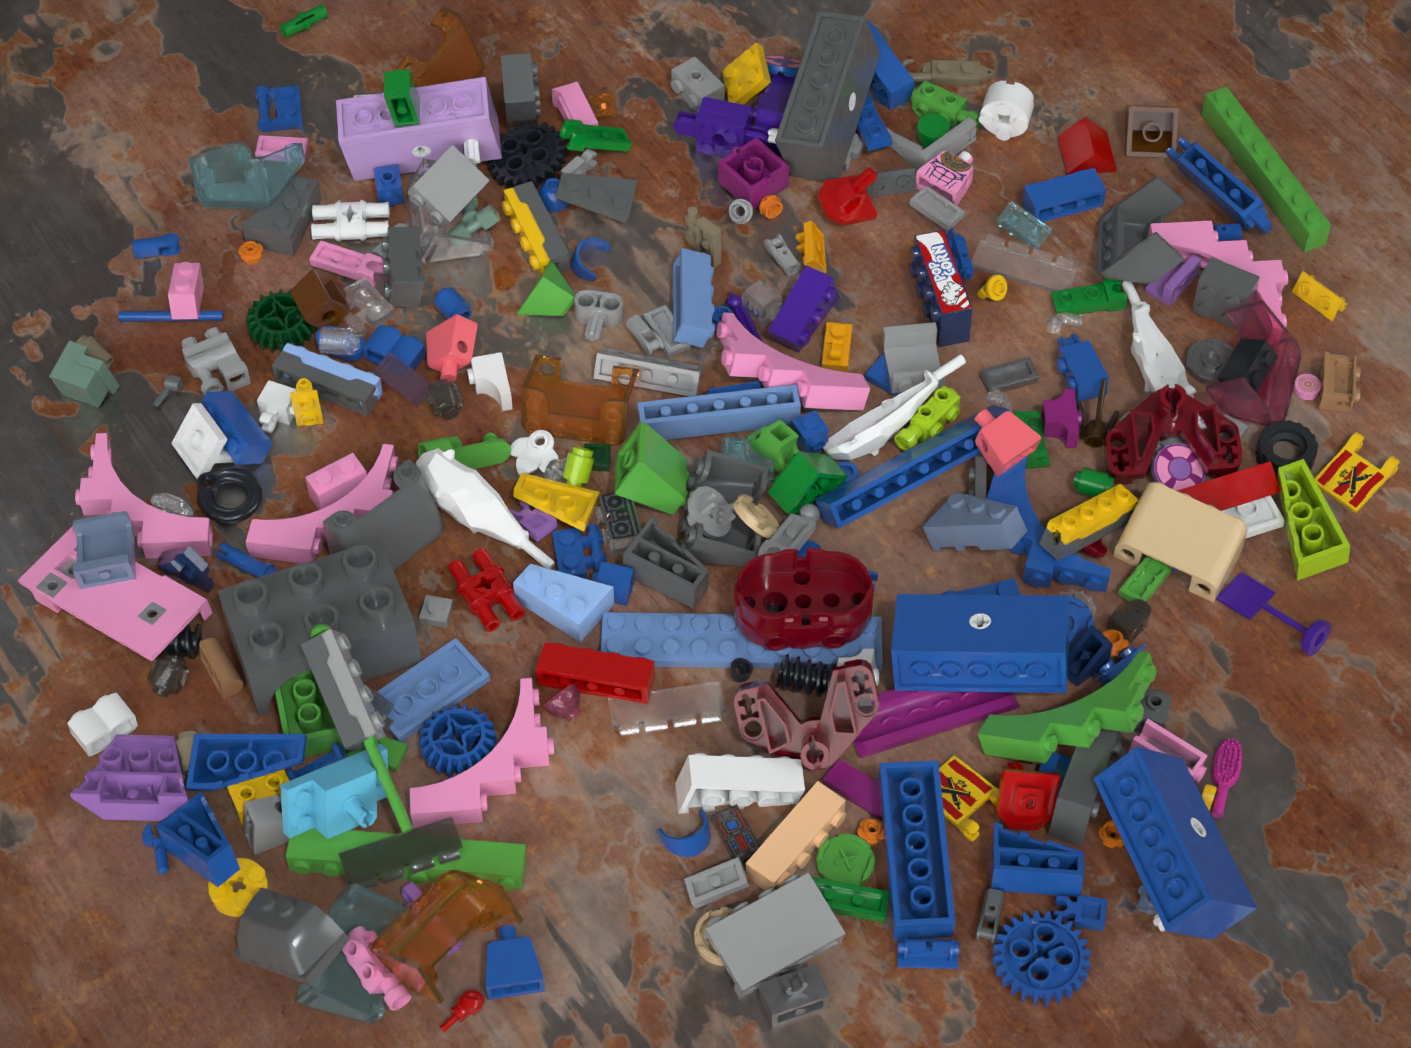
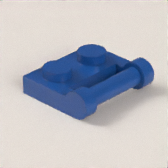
M299 85L275 88L258 86L255 89V97L259 104L260 118L258 119V129L260 131L271 132L303 128ZM269 100H275L277 119H271L269 116Z

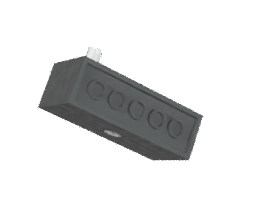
M818 11L780 127L779 129L772 128L768 131V142L777 145L785 163L789 165V171L793 177L820 181L841 177L880 57V52L866 17Z

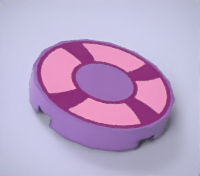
M1181 443L1166 445L1154 457L1151 467L1154 482L1163 483L1175 491L1203 483L1206 473L1187 444Z

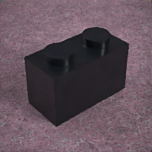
M1241 338L1217 379L1228 395L1255 397L1278 356L1267 340Z

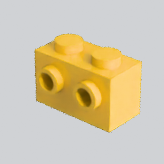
M284 769L227 787L242 827L244 826V802L281 794V784L289 781Z

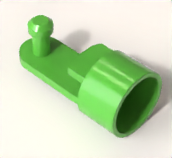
M494 433L486 434L481 443L462 446L458 436L450 438L440 437L421 441L418 444L419 458L423 453L437 448L443 452L453 449L455 451L454 459L472 469L503 463L511 454L509 443L504 439H498Z

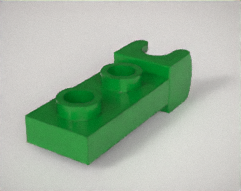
M567 119L560 131V137L570 139L566 146L568 150L583 151L585 147L614 152H629L632 145L623 128L585 125L581 120Z
M1106 279L1100 284L1052 291L1051 300L1056 318L1107 310L1108 312L1124 310L1127 306V294L1121 293L1122 281Z

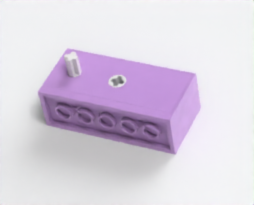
M486 77L417 87L420 98V124L395 127L384 98V93L336 100L338 141L354 181L375 178L374 168L399 165L400 174L429 170L452 145L475 167L477 163L482 161L501 159L498 115Z

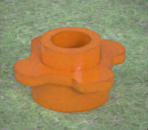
M1106 630L1102 633L1113 644L1110 656H1117L1120 650L1129 647L1128 640L1123 639L1121 632Z

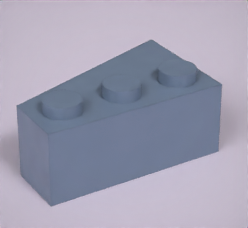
M958 492L950 496L923 526L933 551H942V547H955L957 551H964L965 546H978L980 550L1012 549L1027 532L1017 506Z

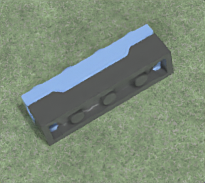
M287 343L272 365L275 382L296 389L297 382L301 378H306L311 381L312 390H317L320 399L367 417L383 394L380 377H377L374 373L361 371L350 364L332 360L326 355H318L302 346H294Z

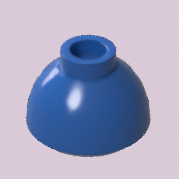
M556 178L548 179L538 190V194L548 212H559L570 205L568 202L554 198L559 182Z

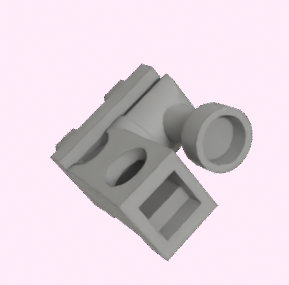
M214 327L204 333L206 340L197 343L195 337L182 340V353L185 365L194 378L199 377L202 381L201 391L204 396L206 392L223 391L224 389L220 380L212 377L211 372L215 370L218 371L228 391H234L251 384L248 368L244 361H241L226 332L221 333L217 327ZM242 375L240 380L230 382L231 378Z

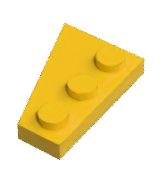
M521 473L514 487L513 497L584 532L599 501L600 492Z

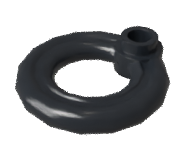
M222 468L214 472L202 473L197 478L198 504L203 513L212 520L221 523L241 522L250 518L258 510L262 502V488L257 478L248 471L238 468ZM225 483L241 485L246 491L245 501L235 508L219 506L214 500V495L218 492L219 486Z

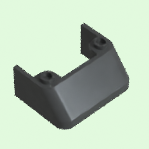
M1158 175L1109 209L1100 219L1097 272L1105 279L1143 284L1155 283L1166 272L1184 261V257L1157 232L1147 238L1150 224L1165 223V216L1184 204V199Z

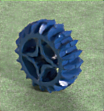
M454 703L451 710H447V708L442 706L441 714L432 712V720L425 719L424 728L419 733L421 738L419 748L422 750V758L427 760V765L430 769L436 767V772L439 775L446 770L449 778L454 773L459 775L480 762L495 748L497 740L494 724L492 721H488L486 713L480 714L477 706L469 711V706L466 703L462 709H458ZM454 736L456 737L457 740H460V741H461L462 746L460 745L459 741H455ZM476 745L475 748L468 752L472 746Z

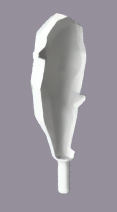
M1124 281L1122 286L1132 305L1134 333L1132 334L1131 353L1145 380V392L1150 394L1162 389L1167 384H1169V388H1174L1175 384H1178L1185 389L1186 394L1194 398L1193 394L1197 391L1189 385L1185 368L1149 316L1150 305L1146 302H1141L1132 282Z
M960 354L933 372L925 370V381L892 399L883 401L879 407L855 419L830 437L823 447L825 453L834 460H852L869 453L876 456L879 453V448L883 447L890 438L895 436L938 387V381L966 363L964 357Z
M437 448L427 451L420 456L415 464L421 471L438 508L446 511L458 523L470 528L473 534L480 532L518 549L522 548L545 568L551 569L555 565V562L529 541L528 531H525L508 510L501 496L476 470L454 459L455 451L453 449L443 452Z

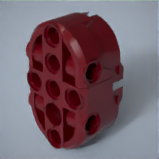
M811 548L806 549V557H797L798 549H785L777 553L757 556L741 569L734 586L733 614L735 624L747 639L769 650L780 651L786 648L810 649L812 647L837 649L860 637L868 627L869 622H871L874 588L870 574L862 562L847 553ZM777 605L784 608V610L772 613L765 608Z

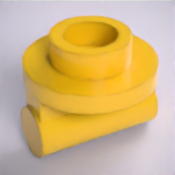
M1001 275L991 276L977 291V295L981 299L986 297L994 301L1003 299L1007 292L1005 278Z

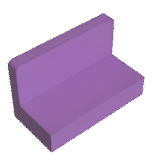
M1192 254L1185 263H1179L1166 272L1160 280L1148 284L1145 287V293L1170 307L1198 276L1202 259Z

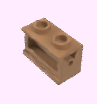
M1324 352L1320 366V410L1351 413L1353 404L1359 402L1360 387H1356V382H1359L1361 366H1357V355H1354L1352 362H1350L1348 356Z

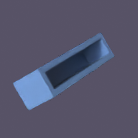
M681 248L673 263V341L701 348L704 347L708 338L711 339L715 331V324L712 323L715 306L711 300L714 293V285H711L714 268L711 266V257L708 254Z

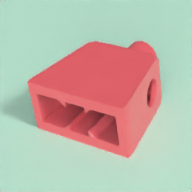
M458 314L426 332L428 366L441 372V380L445 382L455 381L457 370L469 364L473 355L478 323Z
M984 409L974 419L982 427L975 443L998 477L1034 452L1042 438L1010 411H1006L995 418L987 409Z

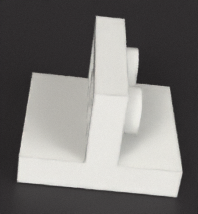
M193 403L171 443L196 479L202 473L210 472L214 463H235L224 449V445L228 440L202 403Z

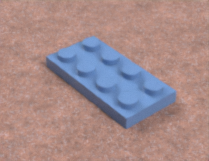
M457 638L453 639L377 691L395 704L388 715L394 721L388 732L396 741L403 742L424 727L425 719L432 720V712L441 714L442 706L449 710L454 703L458 704L491 681L490 674Z

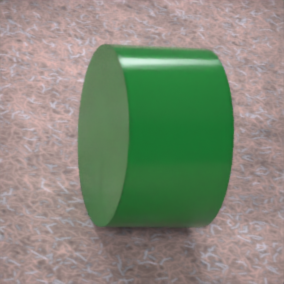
M933 113L921 117L917 125L916 139L918 144L923 148H927L948 133L950 130L949 121L944 116Z

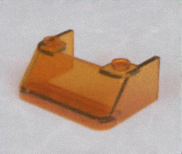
M450 870L441 875L375 939L372 944V950L377 958L413 993L441 1004L444 998L436 988L438 974L433 967L472 929L479 932H487L494 929L502 918L518 924L523 921V918L502 885L460 870Z

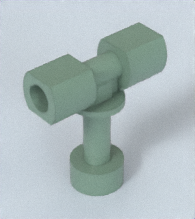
M476 195L461 210L465 212L462 217L463 222L448 231L451 241L458 248L473 239L472 233L481 227L487 230L501 220L498 212L491 204L480 211H476L475 209L478 206Z

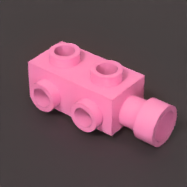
M363 926L351 930L348 934L350 940L343 947L342 951L346 956L347 962L353 967L360 978L362 986L369 994L384 993V1001L390 1010H397L405 1006L410 1001L411 995L404 985L399 984L403 978L400 964L394 962L387 952L386 942L383 939H379L375 931H366Z

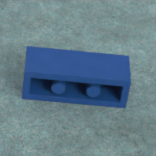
M1095 168L1080 170L1073 174L1058 176L1050 180L1024 186L1022 204L1034 225L1102 207L1104 205L1106 188Z
M232 391L206 392L201 403L228 439L224 445L227 453L237 465L262 464L273 444Z

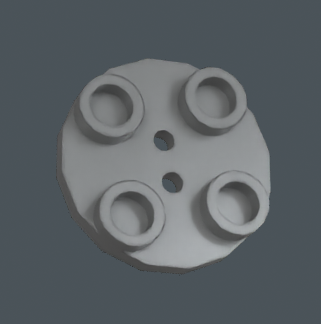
M708 486L698 487L691 491L688 499V524L694 526L696 522L702 523L704 526L703 534L713 540L725 536L730 531L732 520L736 518V514L732 513L734 511L733 503L728 504L719 492Z

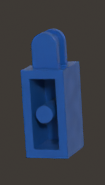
M1076 333L1071 334L1069 338H1057L1059 356L1056 359V368L1059 374H1063L1066 388L1074 389L1076 401L1079 402L1098 397L1102 378H1106L1105 395H1107L1109 376L1090 341L1081 342Z

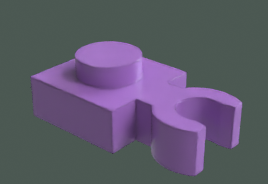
M523 501L519 502L522 511L509 510L525 531H528L529 536L537 542L558 527L554 517L537 508L531 511L529 504Z

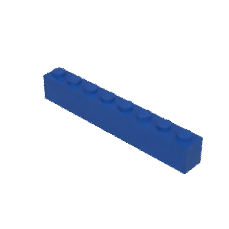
M995 405L986 408L995 418L1009 411L1007 408ZM980 412L816 498L815 501L823 522L839 529L981 453L975 440L982 427L974 420Z

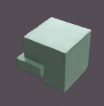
M68 341L49 377L62 395L99 408L107 392L115 394L119 384L104 361L86 355L89 350L88 347Z

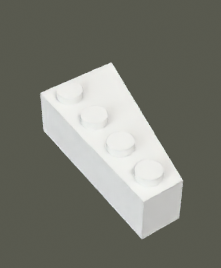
M704 753L688 755L675 783L678 814L689 813L688 808L703 807V810L708 812L715 811V806L731 805L732 809H744V807L754 802H758L759 807L798 804L805 791L801 759H791L789 757L763 758L758 755L750 757H735L731 754L708 756Z

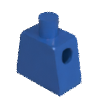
M512 925L499 928L500 941H493L487 945L485 985L488 1000L545 992L543 974L530 937L518 938L516 927Z

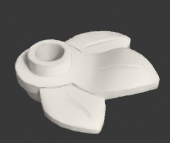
M537 430L529 437L519 438L511 444L510 455L518 457L516 468L519 476L521 473L530 474L538 468L548 477L555 473L559 458L553 450L554 438L548 431ZM539 439L545 440L543 445H536Z

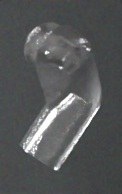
M1061 312L1048 319L1046 330L1048 333L1058 335L1061 331V326L1081 329L1083 316Z
M993 389V391L987 393L986 400L991 406L997 404L999 407L1007 408L1013 413V402L1001 389Z
M567 456L551 460L547 464L542 478L560 482Z

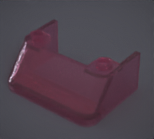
M1264 300L1227 309L1226 314L1240 329L1236 346L1241 338L1267 340L1278 358L1257 393L1243 377L1208 385L1205 390L1221 410L1232 418L1267 427L1272 422L1286 421L1301 361V349L1298 342Z

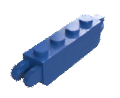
M1181 137L1177 142L1185 150L1184 152L1179 154L1172 147L1166 150L1169 158L1177 164L1179 171L1237 223H1240L1246 231L1255 227L1266 235L1272 229L1271 221L1266 217L1268 213L1264 209L1260 198L1198 143L1194 142L1191 144L1184 137Z

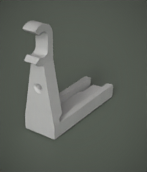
M970 117L924 150L916 143L887 128L892 137V145L890 147L910 165L915 167L916 170L943 151L956 155L976 141V121Z

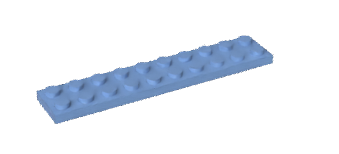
M603 612L601 652H616L624 656L644 657L648 660H653L655 667L730 668L734 659L744 658L750 661L753 668L779 669L786 654H789L790 663H793L796 657L800 656L801 665H805L808 658H810L813 668L817 666L819 661H822L823 669H827L830 663L837 667L839 658L854 657L860 654L863 649H874L876 668L882 670L883 666L882 617L872 616L871 622H869L864 633L843 647L837 649L812 647L810 649L786 648L780 651L769 650L747 639L741 633L738 626H736L734 614Z

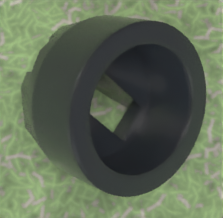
M736 658L731 663L729 675L737 683L746 682L752 674L753 666L747 659Z

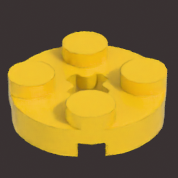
M237 858L240 870L219 887L208 882L210 899L216 909L227 916L240 917L260 888L269 890L265 870L258 863L250 859ZM237 882H243L246 888L239 889L237 893L233 892L232 886Z

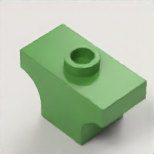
M779 419L767 427L765 425L747 436L745 444L779 474H782L789 465L791 457L798 453L797 440L799 435Z

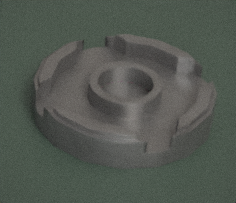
M1207 339V341L1203 342L1201 340L1196 341L1187 351L1185 357L1186 370L1199 383L1221 385L1217 377L1234 349L1226 342L1217 339Z

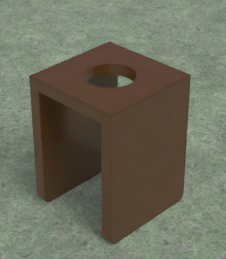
M314 270L305 275L290 291L306 322L319 329L325 326L335 327L351 312L336 282L331 279L323 285Z

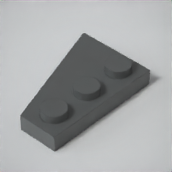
M562 173L554 198L626 223L629 218L638 180Z

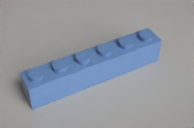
M797 384L637 402L638 424L640 421L645 422L665 440L758 430L765 425L767 427L779 419L787 426H792V420L800 417L801 410Z

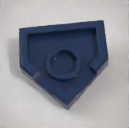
M191 546L163 551L158 557L160 560L158 566L166 574L173 573L186 583L207 593L214 587L212 578L208 577L210 572L208 563Z

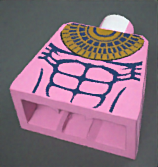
M948 151L941 152L917 170L916 189L921 190L927 185L958 206L972 183L974 169L971 165L973 162L972 156L966 151H962L958 156Z

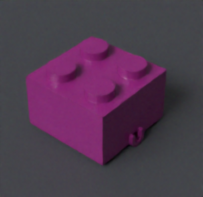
M756 137L742 147H734L730 155L718 162V182L737 199L748 200L752 204L753 209L760 205L761 200L765 196L776 195L789 186V165Z

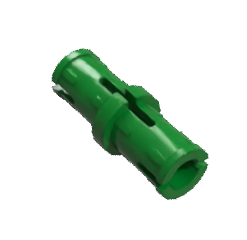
M319 4L305 13H297V17L280 24V31L287 39L302 30L307 31L311 29V25L328 18V12L323 4Z

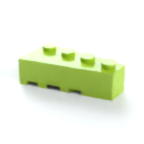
M1302 459L1279 467L1277 476L1281 490L1279 498L1297 581L1348 563L1351 546L1305 460Z

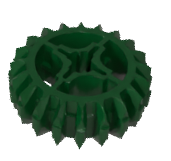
M280 288L278 293L270 291L269 296L260 295V301H253L252 308H248V316L246 317L248 334L255 342V345L260 344L263 350L269 348L272 353L277 349L283 351L287 343L303 347L304 341H311V334H315L316 327L307 323L290 293L291 289L287 293H284Z

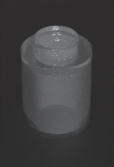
M321 328L319 338L320 353L353 355L355 350H359L360 336L355 333V329Z

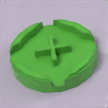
M843 833L838 834V837L828 838L820 846L816 858L818 874L822 879L863 886L873 875L875 856L870 849V845L864 839L857 835Z

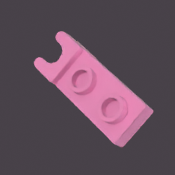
M324 241L319 242L309 258L311 266L357 280L358 284L370 288L376 287L374 273L383 274L382 257L370 253L364 255Z

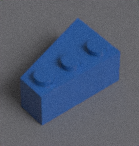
M868 20V25L880 52L869 91L889 110H892L910 99L914 90V79L871 21Z
M202 791L156 825L166 851L216 887H219L240 870L233 850Z
M994 822L991 840V889L1003 892L1073 897L1081 894L1084 878L1083 851L1047 840L1045 843L1030 838L1029 833L1020 831V834L1003 829V824Z

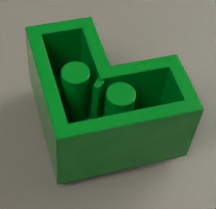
M799 451L791 457L789 465L783 473L774 479L773 486L768 493L787 514L799 515L800 508L803 505L811 504L817 495H824L841 486L848 475L827 454Z

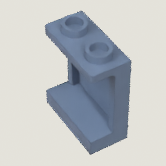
M127 511L73 521V528L77 535V563L73 564V574L80 589L136 579L134 527Z

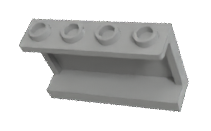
M809 873L801 877L799 874H795L784 881L783 887L777 890L773 888L767 889L758 896L759 900L750 905L748 902H744L732 910L733 914L723 919L722 916H718L706 924L707 928H705L703 937L706 942H711L735 983L733 989L739 999L758 989L759 983H762L770 976H781L842 942L846 933Z

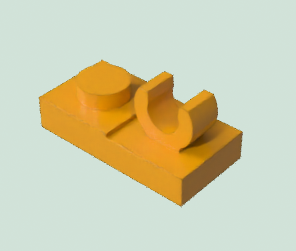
M810 220L803 223L804 232L795 236L796 240L801 244L796 246V249L801 254H805L803 255L805 266L807 265L827 274L824 234Z
M827 322L822 368L848 372L853 324Z

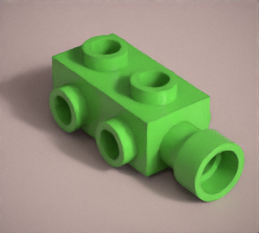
M924 81L911 94L912 110L920 118L927 114H939L949 121L950 127L955 128L958 123H962L970 117L976 121V131L981 124L979 122L980 113L974 110H967L966 98L945 90L938 85Z

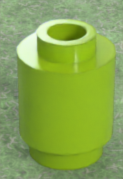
M573 446L572 451L568 452L562 475L563 478L567 479L566 484L582 487L583 483L588 484L595 459L592 457L593 450Z

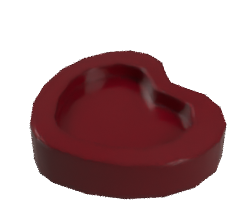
M1101 539L1082 548L1088 555L1100 558L1104 557L1108 552Z

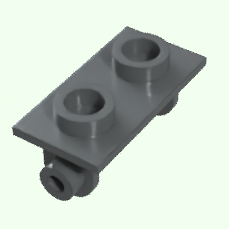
M915 167L877 172L878 177L876 181L866 189L869 197L916 191Z

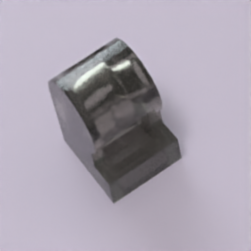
M1141 599L1130 601L1123 614L1115 610L1109 616L1106 630L1121 632L1123 639L1128 640L1130 645L1147 627L1151 614L1150 605Z

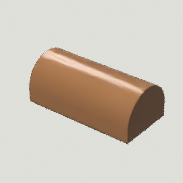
M208 638L200 641V660L221 697L227 699L237 694L243 687V681L217 638Z

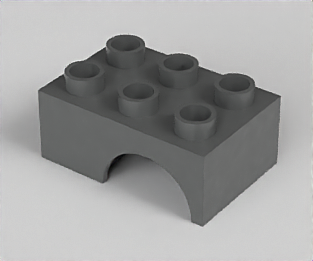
M380 539L218 590L227 628L258 715L270 712L269 704L271 698L282 684L300 673L311 670L301 644L311 639V630L317 624H327L331 629L344 633L351 644L349 652L352 659L359 663L362 670V675H360L362 682L421 662L414 619Z

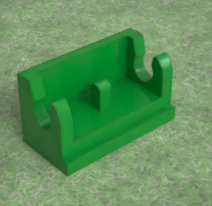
M1014 411L1016 417L1042 437L1036 450L1027 456L1026 469L1050 467L1042 429V420L1036 419L1041 417L1040 412Z

